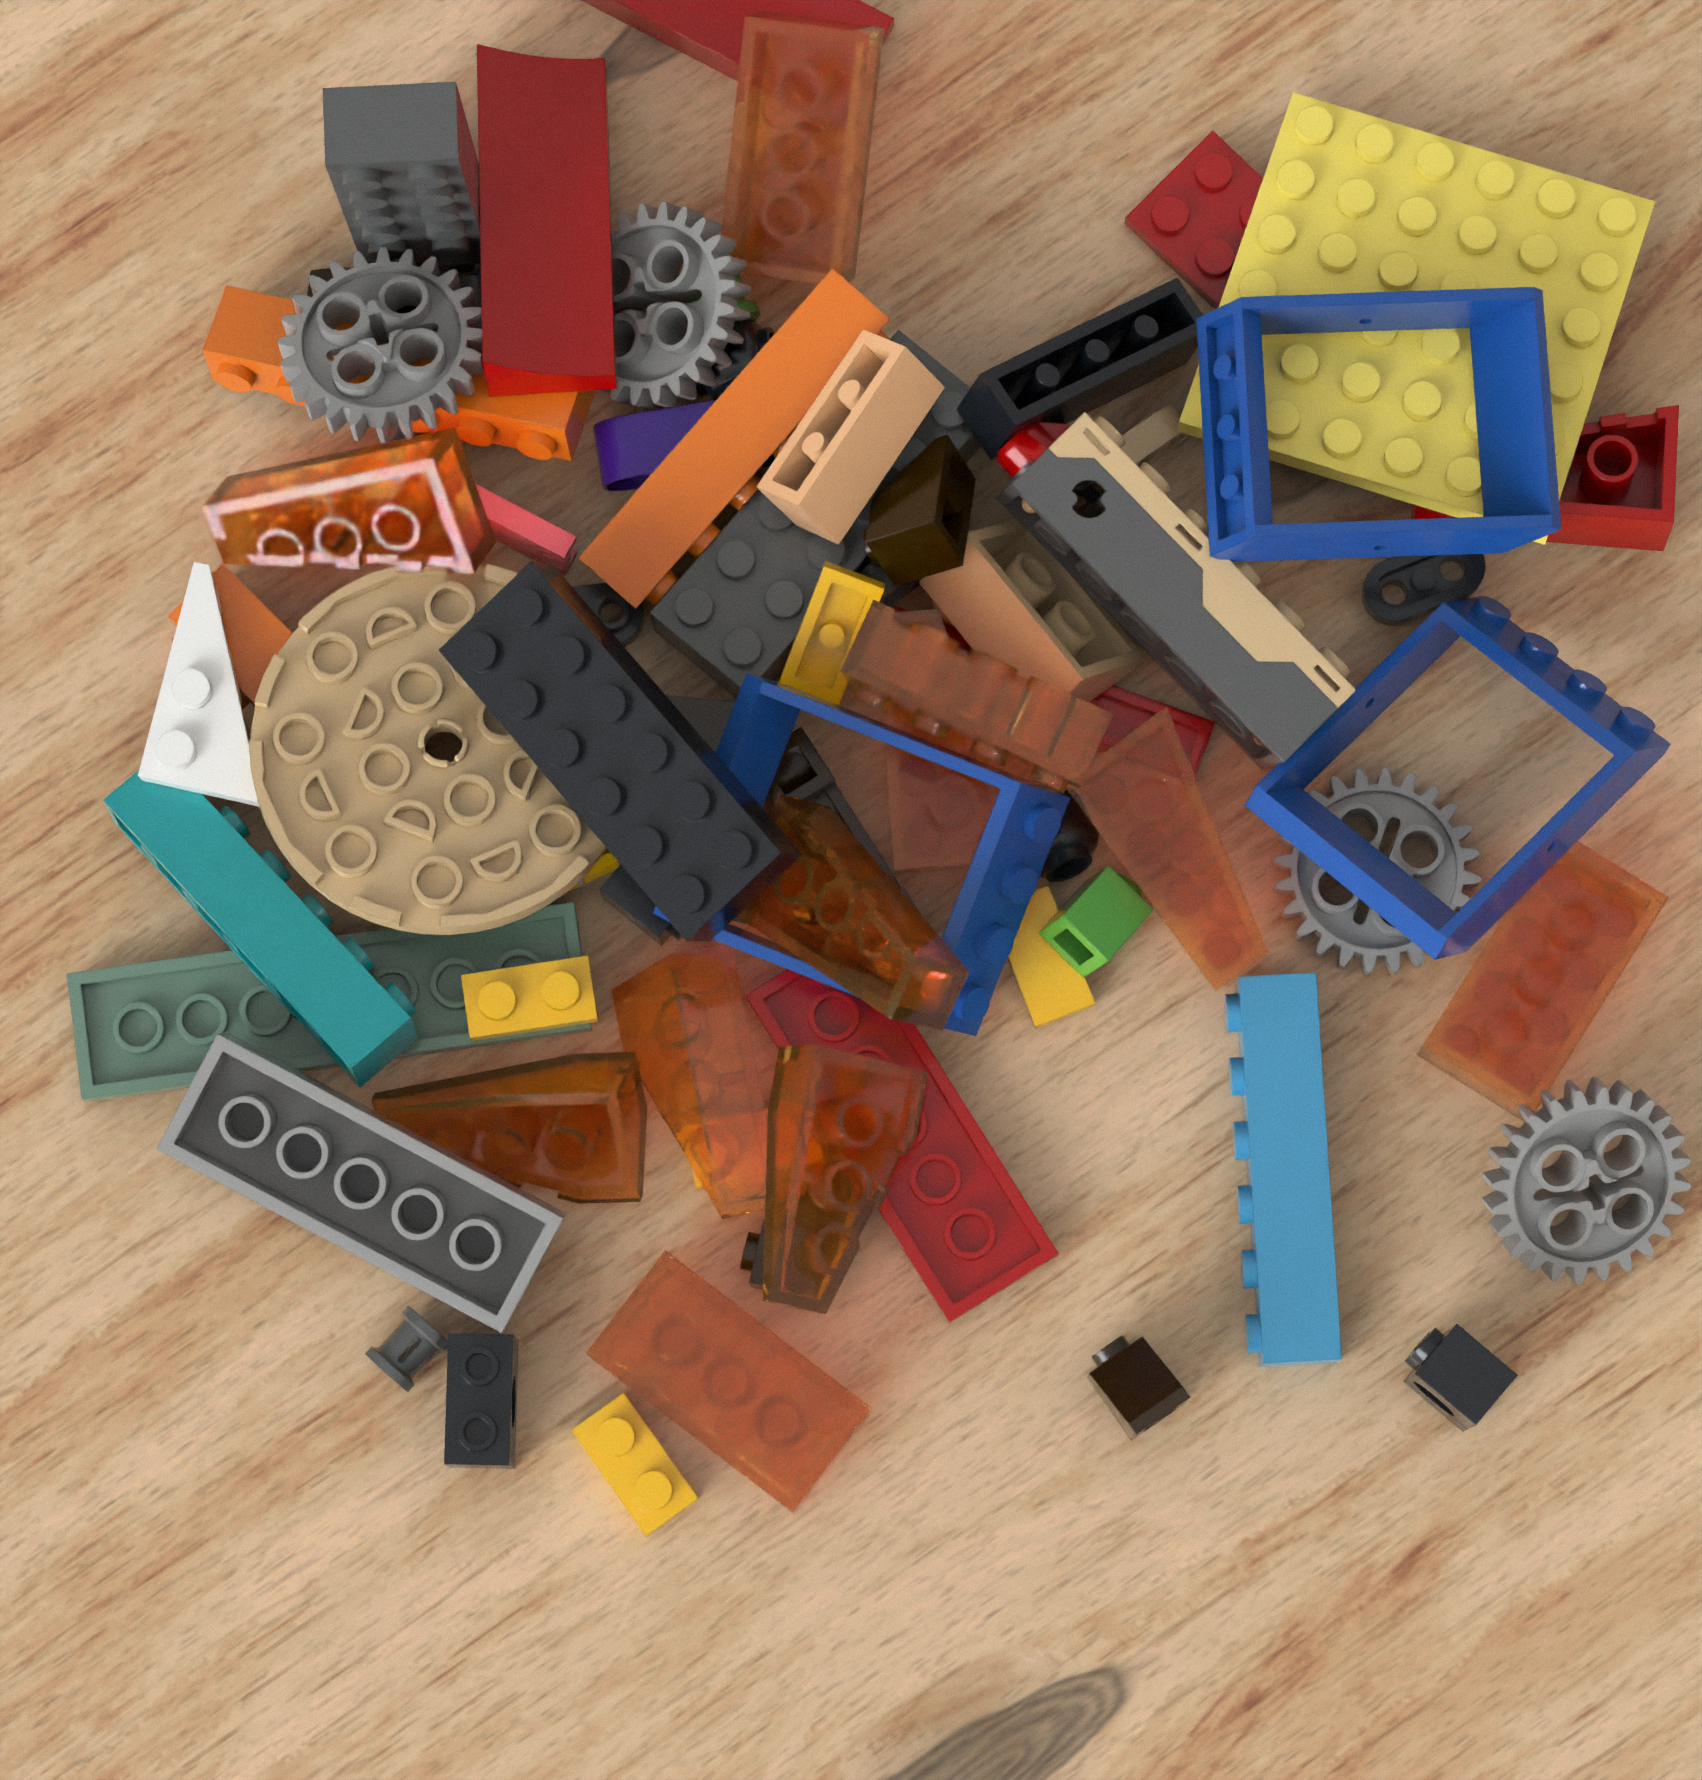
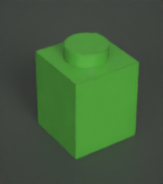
M1108 865L1086 880L1039 931V934L1084 978L1107 963L1154 909L1142 899L1139 888L1132 880L1116 873Z

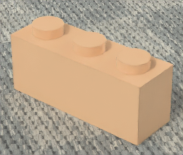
M863 329L756 487L796 526L839 545L945 387L907 347Z

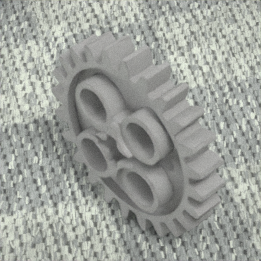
M661 202L659 209L644 203L639 204L637 217L625 212L618 213L619 231L612 229L614 313L618 310L630 309L621 311L624 313L614 315L617 389L601 390L611 393L610 399L648 410H652L655 404L666 408L675 407L677 397L693 401L696 399L697 391L695 381L713 387L716 384V380L711 367L715 363L727 367L732 365L730 357L724 351L727 343L743 344L744 338L733 330L735 321L750 318V312L737 307V299L750 293L751 286L735 281V277L746 268L747 264L744 260L729 256L737 242L735 239L720 235L722 225L719 222L704 218V213L685 206L679 207L667 202ZM683 263V269L681 271V274L679 275V271ZM701 296L699 301L684 304L685 302L693 301L690 299H695ZM668 299H671V300H675V301H678V302H667V301H668ZM636 310H647V311H646V313H642V312H639V311H636ZM687 324H688L687 332H686V334H685V337L683 338V336H684V330H685V328H686V326H687ZM634 337H635L634 344H633L632 349H631V344H632V341H633V339H634Z
M381 247L376 263L368 264L361 252L356 251L353 257L354 268L346 271L339 263L333 260L329 262L333 278L328 282L314 275L308 278L313 294L312 297L303 294H294L292 296L295 311L298 315L282 316L281 320L287 336L278 339L282 359H284L280 362L286 382H290L289 385L294 401L296 403L305 401L308 416L312 421L326 414L325 418L329 432L333 434L340 430L346 422H349L355 441H360L368 427L376 428L380 443H386L390 428L396 426L400 427L407 439L413 438L414 431L413 422L419 419L434 430L437 428L434 411L441 408L456 415L459 410L454 393L473 396L475 389L471 375L484 374L481 354V307H475L476 302L471 286L461 288L458 273L455 269L447 271L440 276L436 257L431 256L420 267H417L412 249H407L399 262H391L386 247ZM405 306L417 307L415 310L408 313L396 312L398 309H401ZM343 323H355L353 327L346 330H335L337 326ZM433 328L438 329L436 333L432 330ZM428 358L433 360L425 366H411L413 362L420 359ZM358 376H371L363 383H349Z
M1359 768L1354 773L1352 788L1347 789L1344 783L1335 775L1329 781L1330 798H1325L1314 789L1308 792L1309 795L1342 821L1353 816L1362 817L1367 820L1374 832V839L1370 844L1377 849L1380 847L1388 821L1396 819L1399 822V829L1388 858L1452 910L1459 911L1471 899L1461 893L1462 889L1477 887L1480 884L1481 876L1464 871L1465 865L1479 858L1480 851L1472 848H1461L1460 842L1470 834L1472 827L1471 825H1460L1452 828L1449 821L1457 810L1458 805L1454 802L1438 810L1433 805L1439 789L1436 785L1427 789L1420 796L1414 793L1415 774L1409 773L1402 785L1398 787L1392 785L1389 768H1383L1377 784H1369L1363 769ZM1279 834L1277 841L1292 852L1291 854L1276 856L1272 861V867L1289 873L1288 878L1275 883L1273 892L1280 895H1292L1293 901L1282 909L1281 916L1282 919L1301 916L1304 922L1295 935L1297 941L1315 934L1320 940L1316 946L1314 956L1320 958L1331 948L1338 950L1337 967L1342 971L1348 965L1352 956L1361 958V968L1364 976L1371 974L1376 959L1384 960L1390 975L1397 974L1400 966V956L1404 954L1416 968L1423 965V950L1398 929L1386 924L1372 908L1369 907L1363 924L1359 925L1353 921V916L1359 902V898L1356 895L1352 894V900L1343 905H1332L1324 901L1319 893L1318 884L1321 879L1330 876V874ZM1412 838L1422 839L1433 850V863L1424 868L1410 866L1402 858L1401 844Z
M1592 1077L1587 1086L1586 1093L1583 1094L1581 1089L1571 1079L1566 1080L1564 1098L1556 1100L1549 1091L1543 1089L1541 1090L1542 1109L1535 1112L1530 1107L1521 1104L1518 1108L1525 1123L1520 1128L1508 1124L1501 1126V1130L1510 1139L1508 1147H1490L1488 1153L1501 1166L1498 1169L1482 1173V1178L1492 1189L1496 1190L1483 1197L1482 1201L1492 1214H1496L1489 1221V1224L1499 1237H1504L1501 1243L1513 1257L1520 1255L1519 1259L1531 1272L1541 1267L1552 1281H1557L1564 1270H1566V1273L1576 1284H1582L1587 1269L1591 1268L1602 1281L1608 1280L1610 1263L1617 1261L1623 1269L1629 1272L1632 1270L1631 1252L1638 1249L1649 1257L1654 1255L1653 1248L1648 1240L1653 1233L1663 1237H1670L1672 1235V1232L1662 1220L1666 1214L1680 1215L1684 1213L1685 1209L1672 1196L1673 1193L1691 1189L1689 1181L1681 1173L1676 1172L1690 1165L1691 1159L1680 1148H1677L1685 1138L1673 1124L1669 1125L1673 1118L1660 1105L1654 1106L1655 1102L1643 1090L1640 1089L1632 1095V1090L1623 1081L1617 1080L1608 1092L1607 1086L1598 1077ZM1623 1135L1620 1144L1615 1149L1604 1153L1607 1143L1612 1138ZM1562 1150L1559 1159L1553 1165L1542 1168L1545 1159L1551 1153ZM1630 1194L1628 1202L1622 1208L1612 1211L1615 1202L1620 1197ZM1570 1209L1567 1218L1562 1223L1551 1226L1554 1217L1558 1213Z

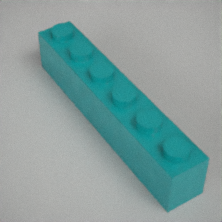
M139 770L103 799L116 826L359 1088L418 1039L412 1018L410 1017L416 1012V1009L407 996L392 982L385 988L378 983L369 973L374 964L364 950L350 937L343 943L335 937L327 928L333 921L326 910L311 894L307 893L300 899L286 884L291 879V875L270 850L265 849L261 854H258L248 844L245 838L250 835V832L230 807L224 805L218 811L205 798L204 794L142 781L138 776Z

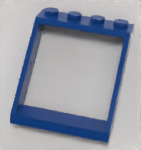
M1536 287L1240 297L1196 318L1210 557L1219 560H1230L1231 562L1494 554L1508 552L1561 530L1543 290ZM1470 328L1484 517L1273 524L1262 335Z
M1486 596L1443 602L1355 688L1356 691L1284 763L1277 764L1255 786L1245 804L1254 814L1435 960L1467 952L1666 753L1671 745L1654 731L1655 724L1648 716L1634 708L1622 707L1605 694L1607 687L1600 679L1586 671L1574 670L1557 657L1559 650L1552 642L1538 634L1526 633L1509 620L1511 613L1504 605ZM1461 636L1614 756L1456 913L1304 791V789Z
M746 673L716 754L762 807L800 710L998 787L1000 791L918 998L731 924L722 929L713 940L922 1023L976 1036L983 1017L988 1011L991 997L1006 959L1012 950L1014 939L1029 901L1036 890L1037 881L1054 838L1060 829L1070 797L791 686ZM656 906L653 914L670 922Z

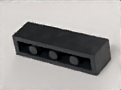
M1177 277L980 373L956 410L992 461L997 458V452L1017 432L1032 424L1039 422L1066 424L1078 418L1084 412L1088 413L1185 365L1198 348L1196 318L1203 314Z

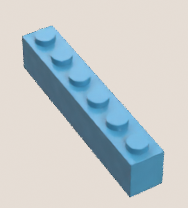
M1316 972L1240 976L1235 984L1236 993L1225 994V1021L1227 1032H1238L1240 1057L1229 1058V1084L1231 1096H1242L1244 1121L1233 1122V1147L1235 1160H1246L1248 1185L1237 1186L1239 1224L1251 1225L1252 1249L1241 1250L1243 1289L1255 1288L1256 1314L1245 1315L1247 1353H1259L1260 1368L1335 1364L1342 1360Z

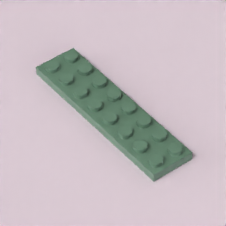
M574 902L546 906L523 919L501 927L475 933L432 935L386 928L335 936L341 943L349 937L352 938L373 962L374 967L369 973L383 988L391 982L394 983L407 996L416 1009V1012L410 1017L412 1018L418 1039L394 1059L592 1031V1024L587 1023L471 1041L461 975L581 957V942ZM232 950L67 973L81 1097L84 1102L189 1088L217 1034L222 1032L230 1033L301 1072L340 1067Z

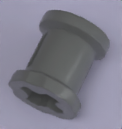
M408 1305L402 1312L404 1317L402 1323L379 1348L371 1346L365 1353L407 1392L414 1386L412 1380L414 1375L437 1350L446 1351L448 1348V1340ZM416 1338H418L417 1342L408 1350V1352L400 1360H398L400 1355L409 1347V1345Z

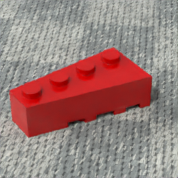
M1679 405L1656 408L1653 414L1626 417V413L1600 416L1598 422L1584 424L1559 500L1561 530L1549 534L1546 542L1664 551L1674 524ZM1412 504L1411 519L1456 518Z

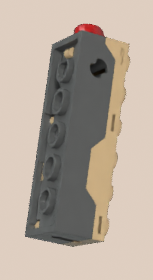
M1084 412L1070 425L1037 422L1017 432L997 452V462L1012 478L1008 481L1009 485L995 498L1261 770L1284 763L1356 691L1346 680L1351 672L1345 663L1327 647H1322L1318 651L1301 634L1306 628L1301 618L1282 601H1277L1273 605L1256 588L1261 580L1246 562H1231L1230 560H1219L1210 557L1208 523L1190 508L1183 513L1167 497L1166 494L1171 490L1167 481L1148 463L1143 462L1138 467L1121 449L1126 444L1124 438L1106 419L1098 416L1093 421ZM1076 494L1085 498L1088 504L1082 511L1084 517L1078 515L1072 508L1078 500Z

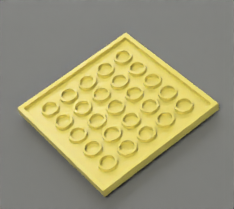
M1293 92L1219 307L1240 297L1515 287H1536L1543 290L1558 494L1560 500L1656 201ZM1470 328L1262 335L1269 460L1456 518L1484 517ZM1198 365L1179 420L1178 432L1203 439ZM1548 535L1534 542L1545 545Z

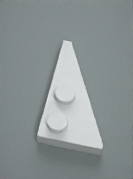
M194 562L138 776L142 781L259 806L251 774L250 735L243 716L242 699L232 653L228 648L222 621V608L218 590L214 585L211 567L207 564Z

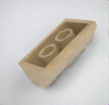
M1017 519L968 532L963 566L924 577L919 582L932 598V605L936 612L944 620L953 624L970 645L972 656L976 662L995 676L1010 695V702L1014 709L1021 716L1030 720L1036 728L1069 717L1138 668L1146 660L1145 656L1119 624Z

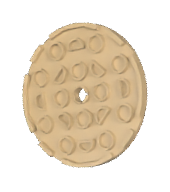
M437 559L409 562L367 574L341 587L303 616L298 622L299 627L288 638L279 653L273 655L262 677L255 698L249 754L257 801L266 826L278 848L292 867L313 888L346 911L372 923L399 931L432 935L475 933L501 927L523 919L561 897L589 872L607 848L439 652V649L518 574L514 571L487 564L486 568L464 564H447V560ZM451 732L458 736L462 742V748L452 762L435 759L426 753V743L435 733Z

